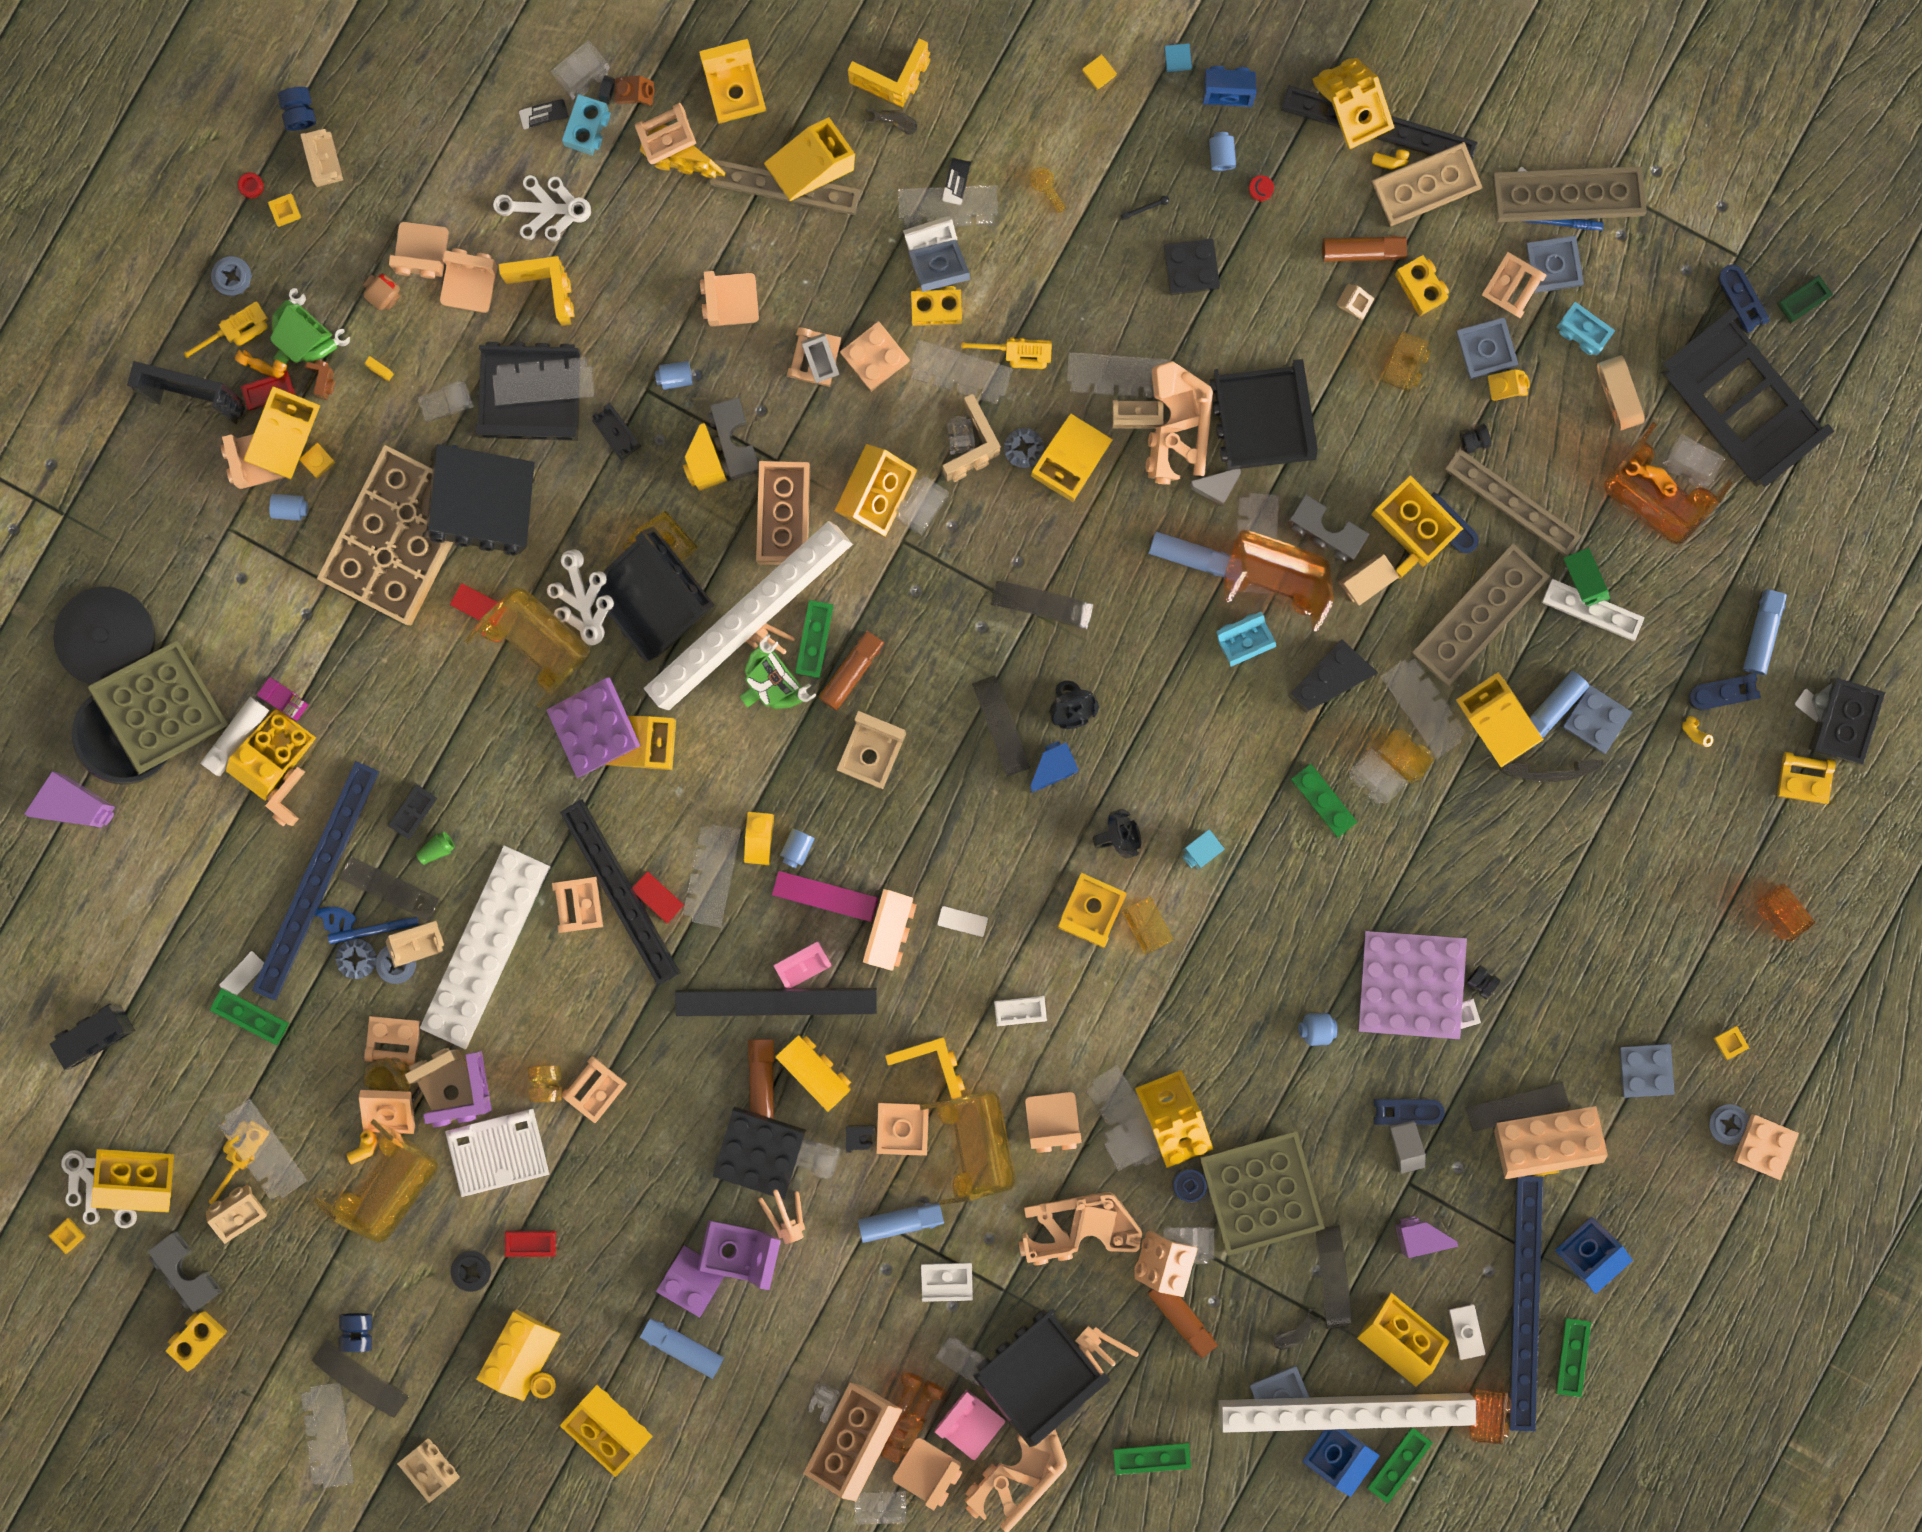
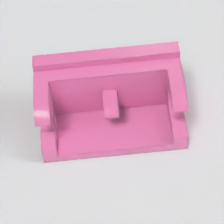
M819 942L774 965L786 988H792L832 966Z

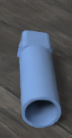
M1157 531L1154 534L1149 550L1151 555L1224 578L1229 576L1234 560L1233 556L1223 551H1214L1213 549Z
M1770 589L1763 591L1758 603L1760 605L1743 667L1744 671L1758 675L1767 674L1782 612L1785 610L1787 594Z
M1574 671L1568 674L1529 717L1542 738L1589 688L1587 681Z
M939 1202L925 1203L923 1206H914L858 1219L863 1243L919 1231L928 1227L932 1229L944 1224Z
M650 1318L640 1336L641 1339L645 1340L650 1346L659 1348V1350L709 1378H714L724 1357L676 1330L665 1326L664 1322Z

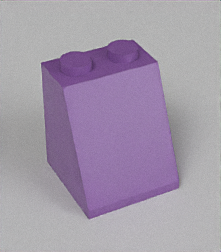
M52 771L25 812V815L38 819L102 828L103 825L106 826L113 818L114 813L112 811L115 806L67 775Z

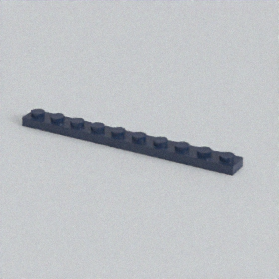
M355 761L252 991L277 1001L380 771Z
M1542 1176L1516 1177L1509 1403L1510 1431L1536 1432L1543 1200Z

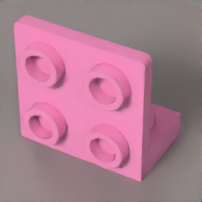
M966 1389L937 1425L935 1433L942 1439L944 1437L947 1438L972 1460H976L1004 1425L1005 1420Z

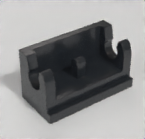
M610 402L604 406L602 412L599 414L595 413L592 416V422L621 461L641 447L638 440Z
M415 783L389 821L388 826L409 840L437 800V797Z
M847 1125L846 1153H851L853 1150L869 1149L873 1143L862 1142L866 1141L867 1137L861 1135L868 1136L874 1134L875 1125Z

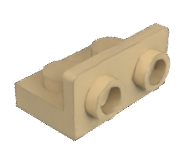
M249 1184L235 1188L227 1198L214 1202L206 1211L207 1223L224 1244L267 1216L266 1210L252 1194Z
M430 1439L425 1440L397 1463L428 1503L433 1501L460 1478L454 1467L449 1464L440 1453L438 1447Z

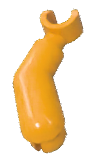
M239 349L235 356L237 362L245 366L249 364L252 369L276 378L282 377L285 374L283 372L287 368L285 363L277 359L272 366L259 358H252V355L246 350L242 353Z
M1635 459L1629 460L1630 463L1636 465V468L1633 471L1625 468L1628 475L1642 474V477L1652 479L1665 496L1671 497L1676 494L1677 485L1664 469L1650 465L1641 466Z

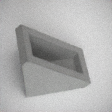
M825 333L801 342L816 383L839 375Z
M1235 469L1194 480L1190 484L1191 490L1223 506L1241 471L1240 469Z
M1415 1121L1390 1126L1400 1174L1425 1168V1151Z

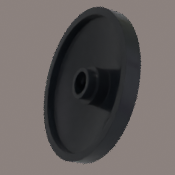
M112 587L91 588L74 596L59 613L53 635L55 652L62 666L73 677L92 685L152 654L155 646L154 623L149 611L133 595Z
M92 695L84 701L77 711L72 728L74 751L85 769L95 777L113 784H135L154 776L167 763L168 760L138 775Z

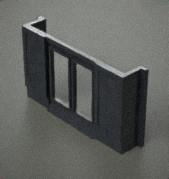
M1732 308L1663 364L1666 369L1661 373L1754 486L1757 487L1762 484L1765 488L1831 435L1834 430L1829 424L1824 427L1819 424L1737 325L1734 319L1739 315ZM1748 358L1765 380L1720 415L1703 394ZM1770 385L1787 407L1742 442L1726 423V420Z

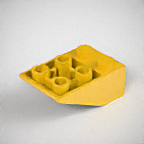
M830 117L807 127L764 162V165L789 201H792L853 171L855 153Z
M661 125L649 131L648 135L668 127V125ZM641 143L640 152H642L646 156L644 148ZM694 145L654 163L656 168L669 171L670 168H676L684 174H693L694 171L700 172L702 176L708 178H715L716 175L725 176V172Z
M272 387L244 461L291 480L320 405Z
M1070 414L1034 467L1031 477L1071 502H1074L1113 439L1073 414Z
M1499 672L1456 699L1500 767H1503L1544 740Z
M275 708L229 757L226 772L266 801L269 794L282 784L284 776L295 767L316 737Z
M627 716L640 743V747L605 765L672 770L676 720L664 717Z

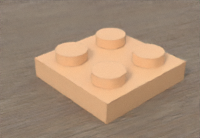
M879 321L840 351V354L870 391H873L910 361Z
M360 1090L359 1102L363 1131L414 1134L415 1121L411 1092Z
M878 1103L877 1154L927 1156L929 1105Z
M1751 1114L1733 1161L1781 1180L1799 1133Z

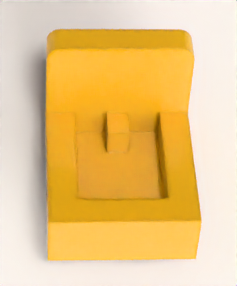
M1514 369L1488 376L1491 400L1497 401L1514 396L1528 395L1529 379L1524 371Z

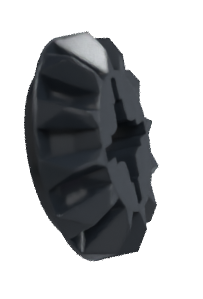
M475 1251L461 1253L455 1258L451 1266V1278L454 1284L468 1292L483 1288L489 1282L492 1273L490 1261L482 1253ZM477 1262L475 1271L479 1276L472 1275L465 1280L468 1271L462 1265L471 1267Z

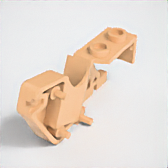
M1173 361L1154 366L1152 368L1154 396L1169 408L1170 419L1166 424L1156 427L1155 432L1149 434L1148 446L1151 447L1150 457L1146 460L1145 466L1146 472H1149L1148 478L1156 479V484L1170 485V481L1180 479V476L1175 474L1170 468L1168 448H1172L1185 457L1189 463L1194 464L1193 475L1204 476L1213 390L1208 384ZM1198 426L1196 449H1191L1180 441V437L1174 432Z
M1111 1192L1024 1207L1026 1218L1037 1216L1038 1221L1044 1224L1055 1240L1054 1243H1038L1030 1239L1027 1233H1023V1241L1019 1242L1021 1257L1026 1256L1027 1263L1033 1262V1265H1042L1048 1263V1259L1058 1257L1059 1261L1072 1259V1253L1078 1251L1080 1241L1086 1236H1095L1100 1239L1108 1251L1137 1252L1140 1249L1142 1230L1118 1198ZM1075 1209L1070 1239L1069 1234L1062 1230L1052 1218V1213Z
M1053 1430L1038 1445L1029 1447L1018 1433L1017 1440L1022 1448L1020 1462L1013 1466L999 1463L997 1466L991 1464L982 1474L985 1478L978 1485L973 1483L965 1492L968 1496L965 1499V1502L968 1504L965 1509L976 1519L980 1516L985 1520L987 1517L984 1513V1502L989 1492L995 1487L1003 1504V1512L1007 1516L1000 1527L1005 1532H1009L1067 1467V1461L1056 1430ZM1007 1478L1034 1487L1018 1506L1012 1500Z

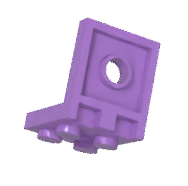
M482 1051L466 1054L474 1103L429 1111L424 1114L425 1124L432 1123L433 1127H440L450 1124L451 1119H457L458 1123L468 1122L476 1119V1115L492 1111Z
M708 1220L697 1270L747 1280L760 1289L769 1290L781 1240L766 1231ZM733 1244L734 1253L729 1257H724L722 1254L724 1245Z

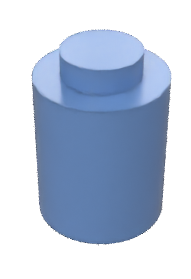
M1228 132L1215 133L1214 137L1209 139L1211 169L1214 171H1226L1236 168L1234 137L1229 136Z
M689 360L659 365V370L655 371L657 386L662 385L663 390L693 385Z
M272 494L269 507L270 518L302 521L303 516L308 514V501H304V497L299 495Z
M792 828L780 853V856L784 857L782 862L794 868L798 864L803 866L815 838Z

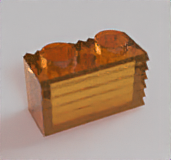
M1785 883L1778 884L1756 902L1760 906L1757 909L1765 920L1772 921L1775 925L1773 930L1781 940L1793 941L1816 923Z
M1474 1388L1473 1398L1476 1400V1425H1471L1470 1439L1473 1442L1502 1445L1504 1438H1508L1509 1423H1505L1506 1413L1511 1411V1398L1507 1397L1508 1393L1499 1390Z

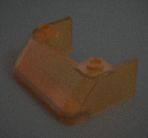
M1652 422L1606 479L1604 488L1608 495L1669 542L1682 544L1721 503L1733 482L1728 480L1716 495L1703 487L1693 489L1688 495L1677 487L1676 494L1668 497L1660 491L1652 479L1642 477V474L1628 475L1625 468L1630 471L1636 468L1635 464L1630 463L1631 459H1635L1639 465L1645 466L1649 465L1655 457L1653 447L1646 442L1657 426L1655 422Z
M1247 530L1239 532L1224 575L1225 601L1231 602L1235 593L1245 591L1248 584L1291 598L1296 612L1301 615L1311 616L1312 631L1317 632L1334 604L1329 562L1320 555Z

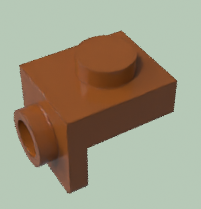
M640 75L618 77L615 81L614 102L618 104L642 103L651 106L655 92L654 82Z
M314 360L313 363L306 362V369L318 373L313 394L319 399L328 400L329 394L332 395L335 387V380H332L334 371L328 367V363L320 360Z

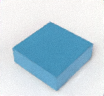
M1190 44L1167 45L1164 47L1167 72L1192 69Z

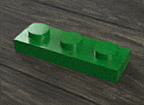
M809 600L795 674L820 679L834 604Z
M1309 764L1291 779L1336 838H1339L1358 823L1312 764Z
M224 988L220 989L210 1008V1011L274 1045L279 1044L289 1025V1022Z
M1567 1317L1564 1319L1555 1389L1556 1394L1582 1398L1591 1321Z
M1411 1427L1366 1488L1388 1504L1433 1442Z
M1189 1442L1113 1448L1115 1475L1191 1469Z

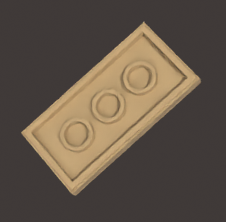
M1465 142L1371 181L1390 227L1483 189Z

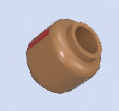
M372 274L363 284L366 288L363 294L364 298L379 311L385 308L389 311L401 297L398 294L400 291L399 286L386 274H379L377 277Z

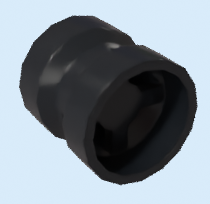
M1484 423L1477 425L1472 430H1460V440L1467 454L1475 452L1478 448L1486 449L1491 447L1490 434Z
M1479 965L1468 978L1466 985L1471 989L1478 990L1479 995L1486 1000L1495 991L1501 980L1495 975L1491 976L1488 974L1487 969Z

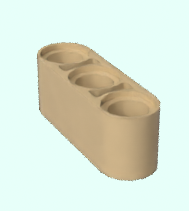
M1620 355L1598 362V375L1618 430L1621 431L1643 424L1645 422L1643 410L1624 357Z

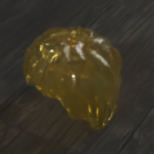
M395 1057L378 1059L364 1070L363 1083L370 1090L409 1092L412 1083L409 1084L405 1074L409 1073L410 1069L407 1067L406 1062H402Z

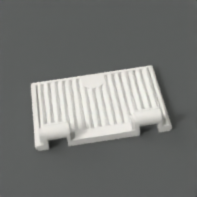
M534 1109L445 1131L461 1197L550 1175ZM527 1121L528 1128L517 1131L515 1124ZM469 1137L470 1143L458 1146L457 1138Z

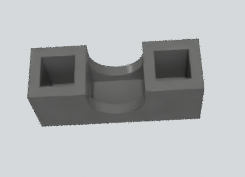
M739 397L710 405L712 410L711 413H708L711 428H717L719 435L714 437L718 452L723 450L725 460L721 461L724 474H730L731 479L736 480L759 473V465L753 445L737 447L731 442L734 430L747 425Z
M1305 495L1288 522L1292 525L1291 530L1301 536H1304V534L1313 538L1312 543L1322 549L1327 547L1334 551L1333 556L1340 561L1346 563L1348 560L1352 562L1368 538L1369 533L1350 521L1345 524L1340 532H1328L1324 529L1321 522L1322 515L1327 507Z
M177 1231L171 1233L148 1251L151 1255L149 1260L157 1270L161 1269L165 1274L164 1280L172 1290L176 1289L180 1294L181 1298L179 1300L187 1310L191 1309L192 1312H195L223 1291L209 1272L202 1273L196 1279L189 1278L183 1273L182 1262L193 1251Z

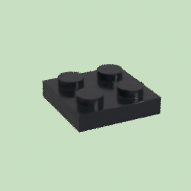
M1213 239L1164 245L1170 295L1220 289Z

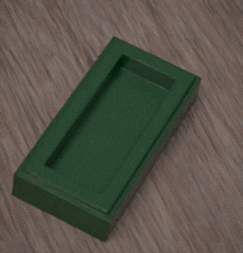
M1818 275L1776 304L1791 324L1833 296L1821 276Z

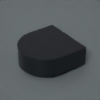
M605 75L599 89V101L607 105L610 104L614 91V77Z

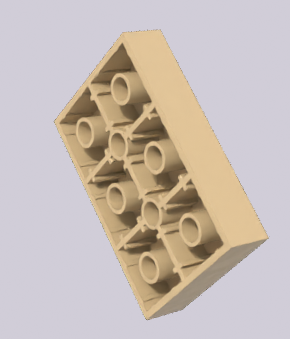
M384 445L317 579L405 625H412L453 542L449 541L435 543L430 541V538L422 537L423 532L427 529L432 468Z

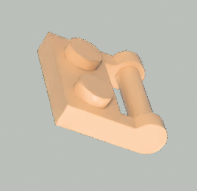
M681 103L673 105V109L646 122L640 121L635 124L645 154L651 164L696 144ZM677 118L678 122L648 135L649 131Z
M1507 252L1482 296L1521 318L1524 313L1523 309L1539 282L1544 281L1547 275ZM1527 272L1532 277L1515 305L1509 303V300Z
M798 327L796 334L798 340L791 368H788L787 377L830 387L832 378L816 383L810 366L808 372L800 371L804 357L801 342L823 333ZM825 334L836 363L842 339L841 337Z
M596 877L552 883V889L556 893L560 922L558 933L603 927ZM572 888L576 923L570 924L565 889Z
M369 1016L364 1060L366 1062H373V1060L407 1063L408 1066L417 1062L421 1021ZM376 1042L409 1045V1051L405 1053L375 1050Z
M591 1056L587 1061L589 1064L570 1088L562 1092L561 1097L592 1122L596 1123L627 1083L597 1058ZM598 1070L602 1075L580 1101L575 1096L594 1072Z

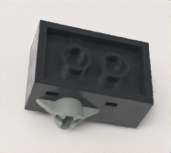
M1830 678L1829 685L1816 693L1812 698L1818 720L1808 750L1863 765L1886 692L1840 678Z

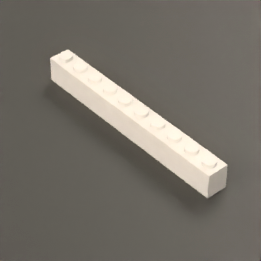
M829 521L825 523L645 686L644 690L658 707L670 710L853 544L837 525Z
M1470 1393L1219 1400V1426L1222 1432L1476 1425V1400Z

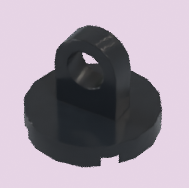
M1067 680L1060 682L1056 686V700L1051 704L1049 714L1055 726L1059 725L1062 729H1075L1089 722L1088 719L1092 715L1093 718L1097 715L1099 704L1096 696L1091 691L1081 690L1077 683Z
M1125 809L1111 812L1108 817L1109 831L1093 837L1094 847L1106 848L1114 846L1120 856L1125 859L1138 856L1140 852L1137 849H1141L1142 844L1141 835L1137 823L1134 820L1131 821L1128 817L1131 814Z

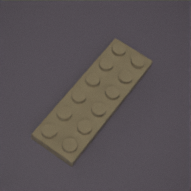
M1641 166L1496 172L1492 177L1497 222L1645 216L1647 213Z
M1512 543L1411 654L1449 687L1550 576Z

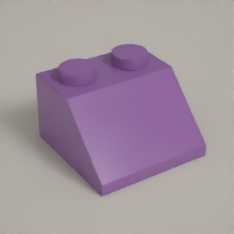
M1415 1216L1400 1219L1401 1223L1395 1225L1402 1255L1407 1258L1458 1247L1457 1241L1430 1224L1415 1218Z
M684 1245L656 1292L700 1318L724 1276L697 1270L700 1254Z

